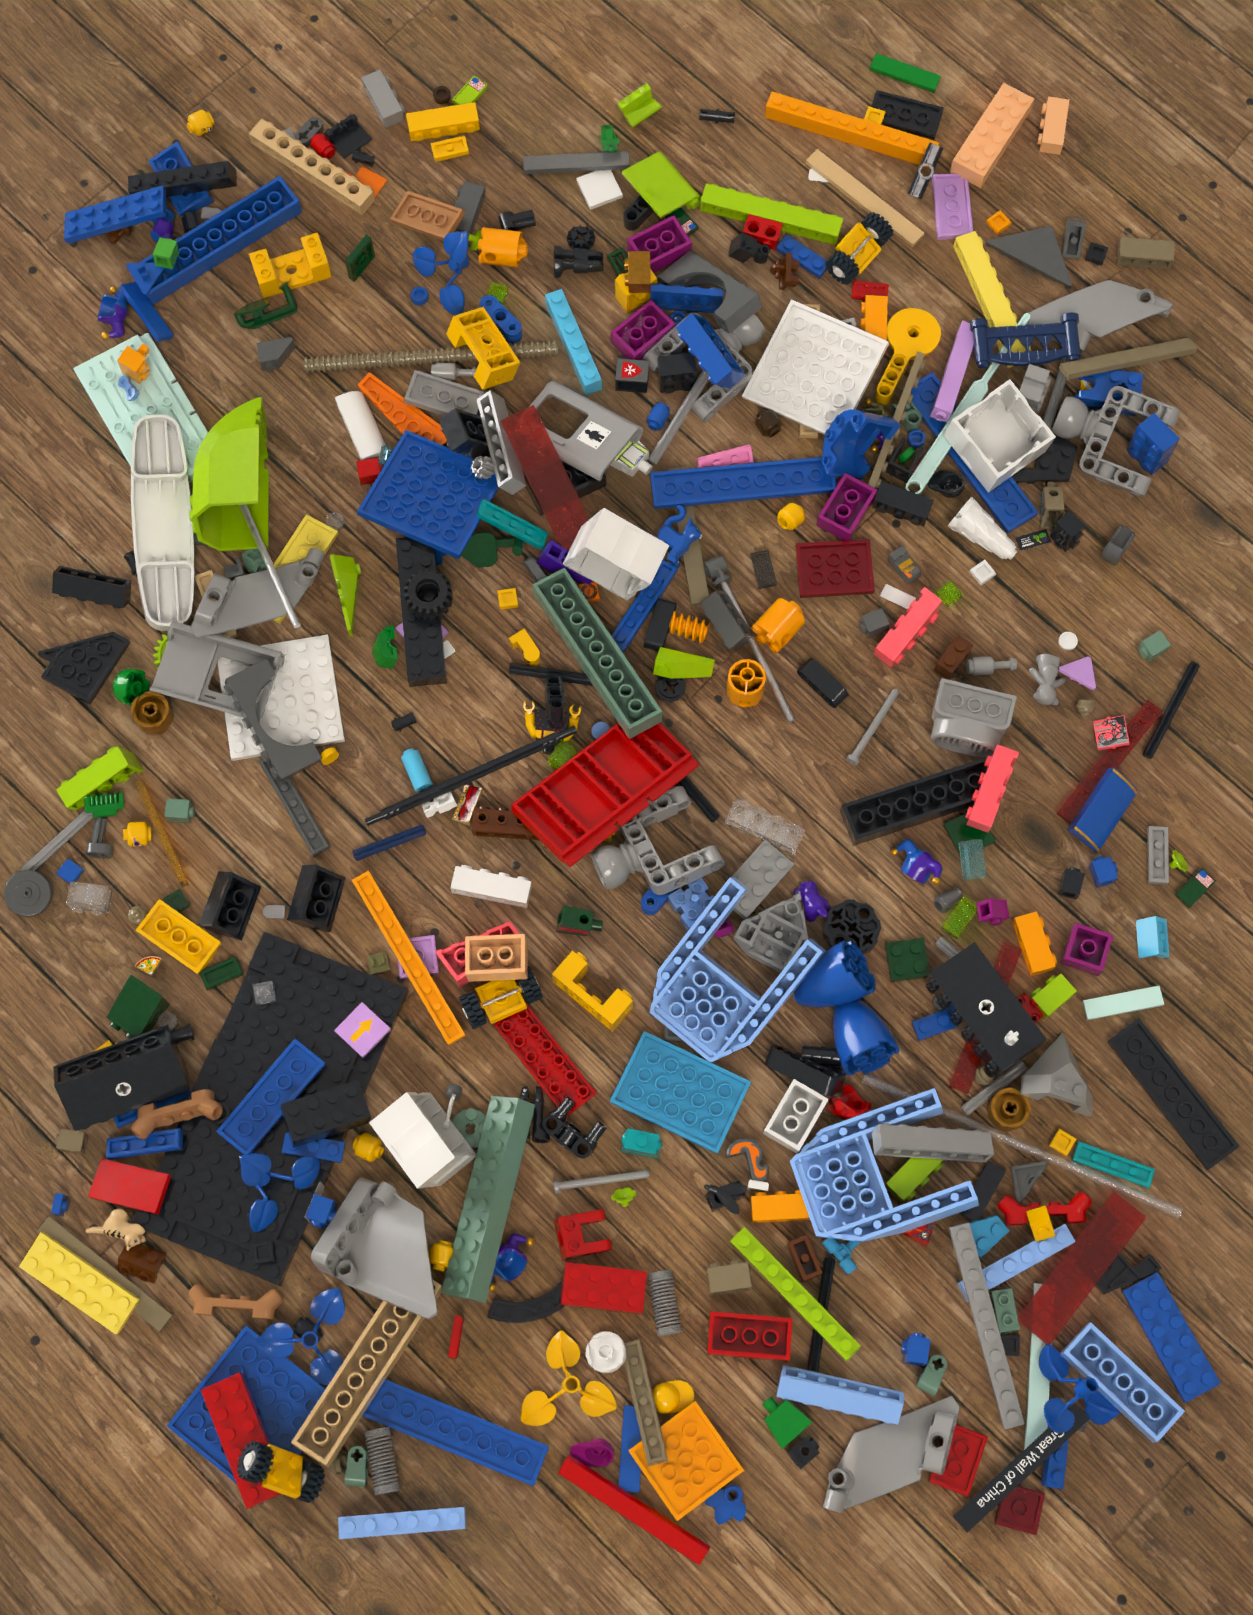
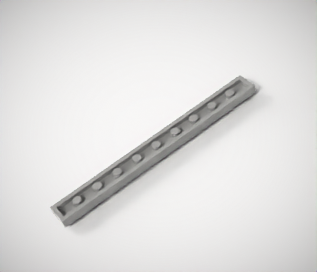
M965 1222L948 1227L1002 1426L1006 1430L1023 1425V1416L970 1223Z

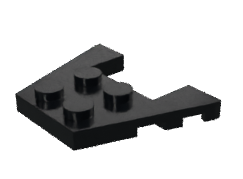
M1055 435L1056 438L1046 452L1037 458L1035 470L1022 468L1013 475V479L1017 484L1021 482H1027V484H1034V482H1069L1078 446Z
M1106 1208L1099 1216L1075 1263L1103 1295L1162 1268L1150 1254L1146 1255L1134 1268L1104 1237L1119 1222Z

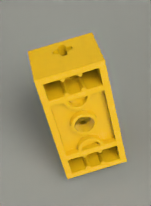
M318 233L301 238L303 249L269 259L266 249L249 254L263 298L283 293L279 287L284 282H288L292 290L331 278L329 264ZM290 268L296 269L294 274L287 273Z
M481 307L453 316L446 335L455 348L467 344L475 355L479 365L474 377L482 390L512 381L521 362L485 308ZM482 340L489 341L490 344H486Z
M572 950L552 973L553 983L613 1032L633 1009L632 996L623 989L621 991L617 988L602 1006V1001L595 995L590 996L587 994V989L579 983L588 972L587 958L580 952L576 954Z

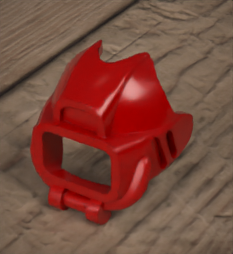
M845 1084L843 1086V1095L831 1098L832 1108L830 1105L826 1107L837 1117L850 1119L869 1112L872 1104L870 1101L867 1102L862 1099L851 1085Z

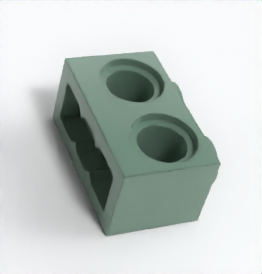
M1012 1288L990 1292L989 1296L1000 1334L1020 1330Z

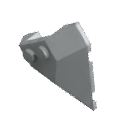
M800 893L741 922L733 939L746 955L779 973L783 971L808 939Z
M1062 1032L1022 1076L1020 1095L1039 1100L1044 1096L1053 1097L1073 1104V1112L1091 1117L1093 1095Z

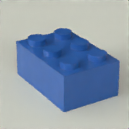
M1153 413L1138 425L1127 451L1133 459H1136L1141 464V467L1146 472L1153 475L1168 463L1180 438Z

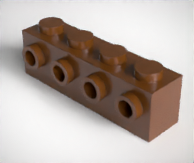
M480 806L479 809L474 808L473 836L539 840L507 808H498V810H491L485 806Z

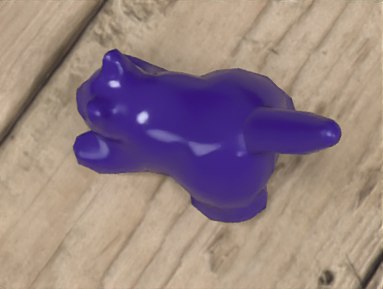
M802 882L800 888L794 890V895L801 894L805 919L813 922L818 916L827 918L828 912L831 909L828 900L820 895L815 882Z

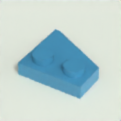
M997 1215L988 1216L982 1220H974L970 1223L979 1258L984 1256L1009 1232V1229Z

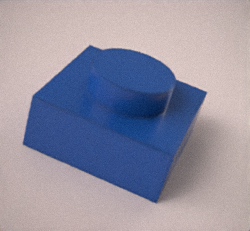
M55 1193L52 1214L64 1217V1213L69 1208V1200H67L68 1197L66 1195Z

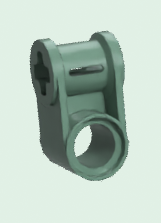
M911 402V405L907 404L905 411H908L905 421L900 422L907 432H911L914 429L919 430L922 420L921 413ZM898 403L892 404L890 406L893 415L895 414Z
M938 1354L928 1359V1363L925 1365L916 1383V1388L932 1396L936 1395L947 1368L945 1357ZM940 1359L942 1367L935 1370V1365L932 1364V1361Z
M354 1446L348 1451L344 1480L345 1486L366 1487L368 1450L364 1446ZM358 1449L363 1454V1458H359V1461H357V1457H353V1454Z

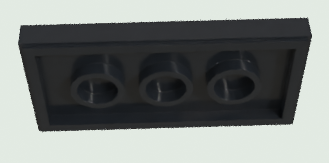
M876 90L871 106L885 111L881 125L935 140L944 107Z

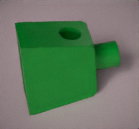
M771 1396L762 1404L770 1413L764 1419V1422L781 1449L812 1423L809 1418L787 1400L779 1406Z

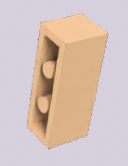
M1048 96L1047 103H1043L1041 114H1044V119L1041 118L1039 129H1042V134L1039 133L1037 144L1040 145L1039 152L1060 155L1064 142L1069 99Z

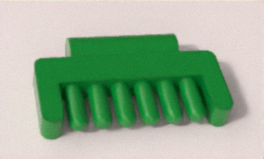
M121 792L114 793L113 796L109 794V803L107 794L104 795V803L103 795H99V800L97 795L94 797L90 796V799L88 796H84L85 812L92 813L93 818L116 816L117 809L124 808L123 794Z

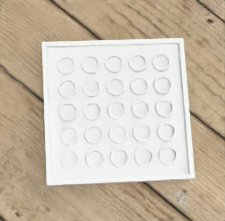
M791 300L742 398L765 409L774 410L783 417L825 435L826 430L829 429L837 415L849 409L856 410L889 342Z
M328 634L261 645L262 647L280 651L282 656L285 657L283 667L278 669L263 717L259 722L265 733L275 741L291 746L305 745L313 742L315 747L345 742ZM220 657L217 662L222 694L227 695L224 689L226 678L252 665ZM263 689L259 693L256 703L259 702ZM225 712L231 760L235 761L261 756L262 750L259 745L256 746L251 738L253 734L250 728L246 729L242 722L243 717Z

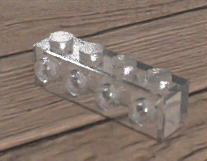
M737 798L725 821V824L762 841L767 840L771 845L794 856L806 831L799 824H790L782 816H773L762 807L756 808L749 801Z

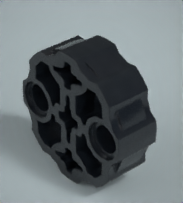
M844 900L843 903L833 906L829 910L822 929L823 939L826 940L829 949L835 946V941L845 940L847 943L852 941L855 945L857 942L858 948L863 954L870 953L878 942L881 923L875 915L874 909L867 903L862 904L855 900ZM865 911L869 917L863 919L859 916V912ZM841 913L839 919L837 918L836 920L832 921L833 916H837V914ZM849 928H855V931H848ZM871 937L870 943H867L864 946H862L864 940L866 941Z

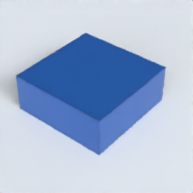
M67 859L56 874L73 886L84 870L70 859Z

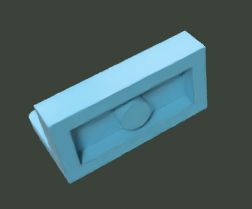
M1154 916L1136 920L1139 958L1152 956L1159 958L1170 957L1167 919Z

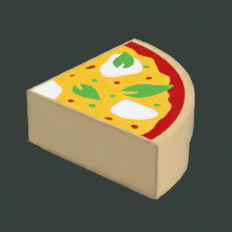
M148 956L138 961L135 968L153 977L162 959L156 956Z

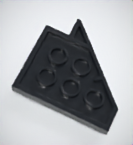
M110 632L39 651V657L50 662L41 678L91 705L130 645V641L115 632Z

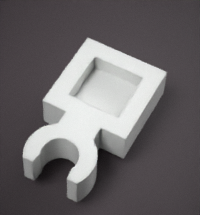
M451 791L434 798L433 802H426L421 805L427 818L433 816L437 811L441 814L457 806Z

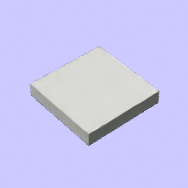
M611 170L594 171L576 178L590 210L623 198V194Z

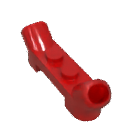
M1078 1192L1067 1205H1061L1060 1202H1050L1046 1207L1049 1216H1064V1224L1086 1222L1085 1212L1092 1205V1201L1085 1193ZM1005 1195L997 1204V1208L1005 1215L1007 1226L1026 1225L1028 1223L1026 1211L1042 1207L1040 1203H1029L1028 1207H1023L1010 1195Z

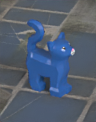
M682 505L675 506L679 511V515L669 517L659 529L658 536L656 537L669 545L668 549L671 551L667 556V560L677 568L680 566L679 559L689 550L691 543L702 538V533L693 524L691 518L688 520L683 534L671 528L672 523L680 522L687 514L685 507Z

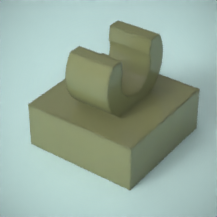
M386 951L367 956L371 974L379 975L391 971Z

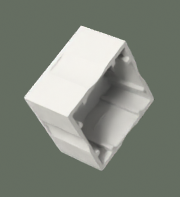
M1008 380L992 391L980 403L971 406L955 417L943 435L988 493L1045 453L1056 438L1041 417L1031 409L1026 398L1011 380Z
M603 508L580 527L563 565L627 601L637 591L645 589L652 583L669 545Z
M406 1092L369 1122L416 1188L441 1186L476 1158V1153L450 1119L449 1129L444 1130L442 1128L446 1113L429 1092H422L421 1094Z

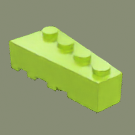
M119 746L112 747L107 751V754L93 760L90 766L79 770L72 779L62 782L61 786L56 790L65 806L76 811L84 806V796H88L90 799V796L94 797L98 793H107L112 790L114 784L119 782L125 783L130 780L129 775L135 772L140 774L144 770L133 752Z

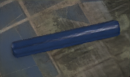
M419 825L353 850L354 859L359 861L426 835V830L423 825Z

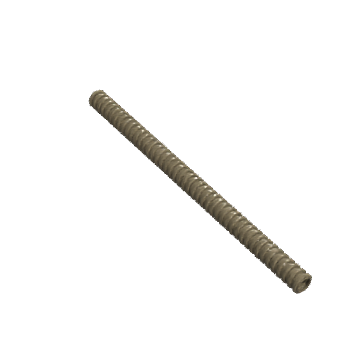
M556 340L553 342L548 341V343H545V341L539 343L537 341V343L531 342V344H528V342L522 344L521 342L519 345L517 343H514V345L509 343L517 358L521 357V359L523 357L529 359L531 356L532 358H535V356L540 358V356L546 357V355H549V357H552L554 355L557 357L558 355ZM463 346V348L458 347V349H455V347L449 349L447 347L445 350L443 348L441 350L435 348V350L429 349V351L418 349V351L412 350V352L409 350L404 352L402 350L400 353L398 351H395V353L390 351V353L384 352V354L373 352V354L367 353L365 355L362 353L361 355L356 354V356L345 354L344 356L339 355V357L328 355L326 358L325 356H322V358L316 356V358L311 357L310 359L305 357L304 368L306 373H309V371L320 373L321 371L326 372V370H329V372L334 370L336 372L339 369L340 371H343V369H346V371H349V369L354 370V368H357V370L363 368L365 370L366 368L371 369V367H374V369L380 367L381 369L383 366L385 368H388V366L394 368V366L399 367L400 365L402 367H405V365L410 367L411 365L416 366V364L422 366V364L428 365L430 363L432 365L436 362L456 363L459 361L461 363L464 361L467 363V361L473 362V360H476L478 362L470 348Z

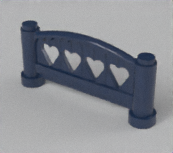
M1073 312L1063 314L1060 317L1061 323L989 327L988 320L985 318L970 321V330L973 332L975 358L978 368H987L990 362L1009 366H1029V364L1041 365L1063 358L1069 359V362L1080 360L1081 353L1077 326L1079 324V314ZM1052 336L1062 346L1061 350L1054 349L1050 351L1047 349ZM1034 337L1044 347L1043 351L1036 350L1032 352L1029 350ZM1016 339L1025 347V352L1018 351L1013 353L1011 351V347ZM998 340L1006 347L1007 353H993L992 349Z

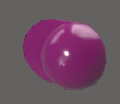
M602 1438L577 1443L570 1447L571 1456L586 1466L603 1467L609 1465L614 1459L612 1445Z

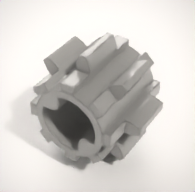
M479 456L472 461L471 469L475 473V477L488 479L495 473V464L492 463V458Z

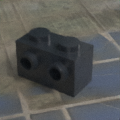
M1068 511L1056 522L1050 538L1059 549H1063L1066 552L1070 548L1074 549L1078 546L1080 539L1084 535L1082 532L1085 525Z

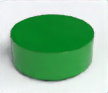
M909 447L901 454L898 460L905 464L913 457L916 451Z

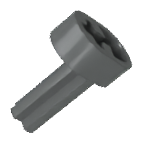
M101 817L95 818L91 843L87 844L86 855L89 857L102 859L113 857L114 847L109 844H103L106 819Z

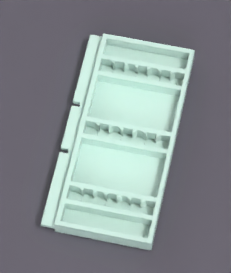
M149 333L140 337L136 335L74 368L77 377L130 467L134 426L137 421L147 415H167L173 418L179 425L188 467L189 483L193 482L195 458L208 431L197 413L190 415L195 412V409L178 382L172 384V382L176 381V378ZM143 343L150 350L146 357L150 368V375L140 384L131 379V383L139 390V396L134 401H128L126 390L118 386L119 378L125 376V374L121 372L117 360L127 346L138 351Z

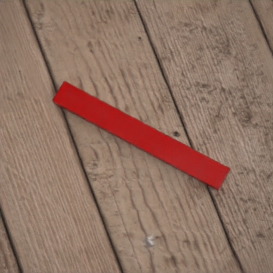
M568 1455L558 1474L696 1564H701L711 1546L574 1457Z

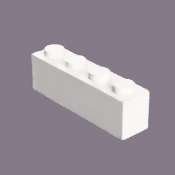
M467 865L455 867L451 883L452 893L524 908L528 907L532 889V882L526 877L518 876L513 878L509 874L501 872L493 874L487 869L473 870L472 867Z

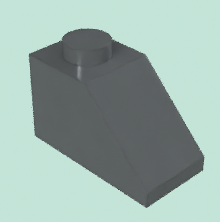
M1067 216L1063 236L1062 257L1080 259L1086 228L1085 218Z
M292 337L256 343L262 371H272L283 365L295 349Z

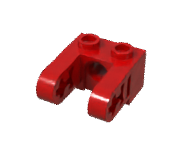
M604 1209L562 1216L554 1220L562 1261L612 1250L610 1239L584 1243L581 1230L582 1225L605 1221Z

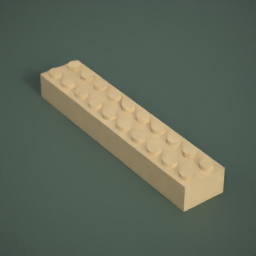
M433 1280L437 1300L441 1294L442 1285ZM383 1301L291 1443L329 1468L425 1318Z

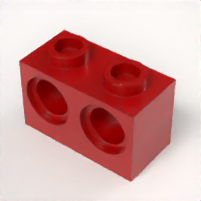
M748 214L743 233L757 239V243L767 245L770 250H776L782 233L783 223Z

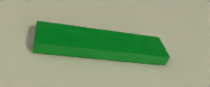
M878 53L875 54L869 71L935 93L941 79L940 75Z

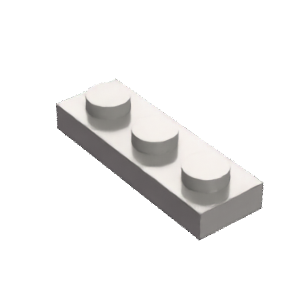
M1149 826L1147 828L1148 884L1167 885L1169 883L1168 827Z

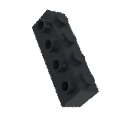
M59 566L53 572L52 593L59 594L61 597L77 598L80 601H92L99 605L107 604L112 605L114 608H125L131 599V580Z

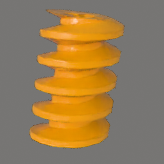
M674 611L669 625L670 633L673 635L677 631L678 637L685 633V639L692 635V641H696L699 637V643L702 644L708 634L710 622L705 626L704 619L699 624L698 617L691 621V615L684 619V613L677 617V613Z

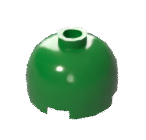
M125 669L118 673L113 682V693L120 703L131 706L136 697L149 691V680H146L144 675L146 673L144 671Z

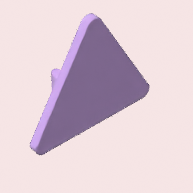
M1090 657L1082 658L1058 668V671L1070 677V680H1075L1079 682V685L1082 684L1091 690H1095L1096 684Z

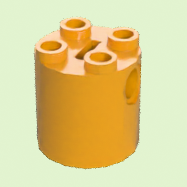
M482 227L481 237L483 239H479L478 250H481L479 263L518 268L521 259L526 258L528 253V243L523 239L522 231Z
M778 598L754 623L751 629L757 634L755 639L760 644L764 645L766 643L770 650L777 654L805 624L802 609L797 603Z
M750 659L740 660L733 664L728 673L726 687L727 695L732 704L740 707H752L759 703L762 699L766 682V674L762 665Z

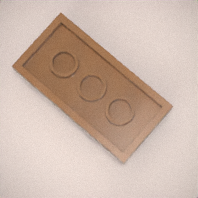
M407 191L390 220L393 224L444 241L447 234L456 230L466 213L463 209Z

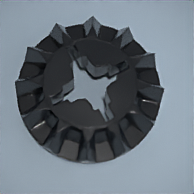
M581 224L578 227L573 226L572 230L568 231L567 243L571 249L581 248L589 250L595 243L594 232L588 226L584 227ZM578 234L584 236V241L578 239Z
M661 676L656 682L655 689L657 696L663 701L671 703L679 701L684 696L686 685L682 678L671 679ZM667 683L670 686H676L674 687V694L670 690L665 691L667 690Z

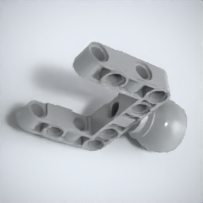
M755 314L730 334L722 328L714 329L742 370L748 373L731 389L713 385L694 403L691 409L703 422L708 421L748 385L752 378V367L739 354V350H742V346L756 344L766 332L763 324ZM681 322L643 356L642 360L649 361V367L654 372L657 371L658 356L680 354L687 345L686 342L684 343L679 338V332L676 329ZM665 347H672L669 351L664 350ZM715 395L721 396L718 400L712 399Z
M1115 386L1109 391L1103 408L1095 412L1094 410L1088 411L1087 406L1080 399L1066 396L1052 432L1061 438L1070 439L1079 436L1080 440H1084L1086 448L1079 463V471L1083 475L1134 495L1145 497L1152 480L1151 478L1101 459L1121 411L1127 410L1137 414V417L1146 420L1152 415L1148 413L1147 408L1153 406L1157 409L1155 414L1167 426L1173 429L1181 411L1127 388ZM1114 393L1121 394L1122 399L1120 401H1115L1112 398V395ZM1107 410L1114 411L1115 416L1113 418L1106 417L1105 412ZM1098 444L1101 450L1093 452L1091 445ZM1091 461L1094 467L1086 469L1083 463ZM1122 474L1126 475L1128 477V481L1126 483H1121L1118 480V476Z
M677 786L668 790L654 802L647 799L650 805L632 818L631 822L620 827L625 842L620 844L619 848L606 845L596 848L590 853L597 874L606 890L620 887L628 879L630 873L635 874L638 871L643 873L652 892L656 895L666 894L698 880L705 875L719 870L725 863L717 847L711 845L663 866L644 827L655 822L664 821L678 814L679 811L687 808L692 803L683 786Z

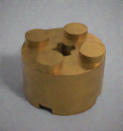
M153 691L145 692V694L136 697L131 705V714L140 730L147 734H163L172 723V708L166 698L160 693Z
M1015 1088L1000 1090L988 1104V1117L998 1130L1014 1131L1020 1128L1029 1118L1031 1112L1029 1098L1020 1095L1021 1091ZM1007 1106H1008V1108H1012V1109H1013V1111H1012L1011 1113H1010L1009 1111H1006L1005 1108H1006Z

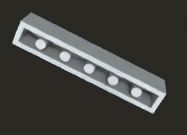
M490 390L478 398L477 403L492 463L495 464L494 471L498 487L513 495L524 488L526 482L505 400Z
M882 1123L872 1132L874 1155L984 1163L994 1155L991 1132H983L982 1130L967 1131L962 1128L953 1130L946 1129L945 1127H911L907 1124L897 1126Z

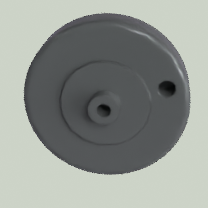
M23 870L15 873L9 878L4 888V899L11 911L20 916L31 917L39 915L48 908L52 900V886L49 880L37 871Z

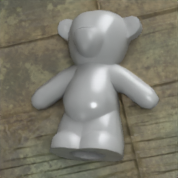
M1050 654L1036 656V663H1038L1039 670L1037 671L1033 667L1029 669L1032 677L1040 685L1036 693L1033 694V698L1042 705H1058L1059 701L1056 698L1057 693L1054 688L1066 682L1064 677L1055 680L1058 674L1060 658Z

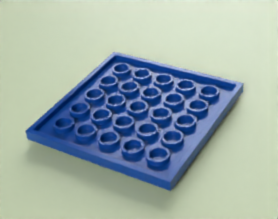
M405 430L357 510V515L459 559L481 519L476 517L481 501L485 499L492 502L499 487L495 473L488 479L475 477V473L471 469L472 461L475 459L452 452L443 445Z
M247 1325L167 1425L170 1430L235 1483L234 1475L201 1390L237 1373H242L270 1444L300 1456L303 1452L291 1442L326 1390L287 1357L277 1358L263 1351L257 1343V1339L260 1336Z

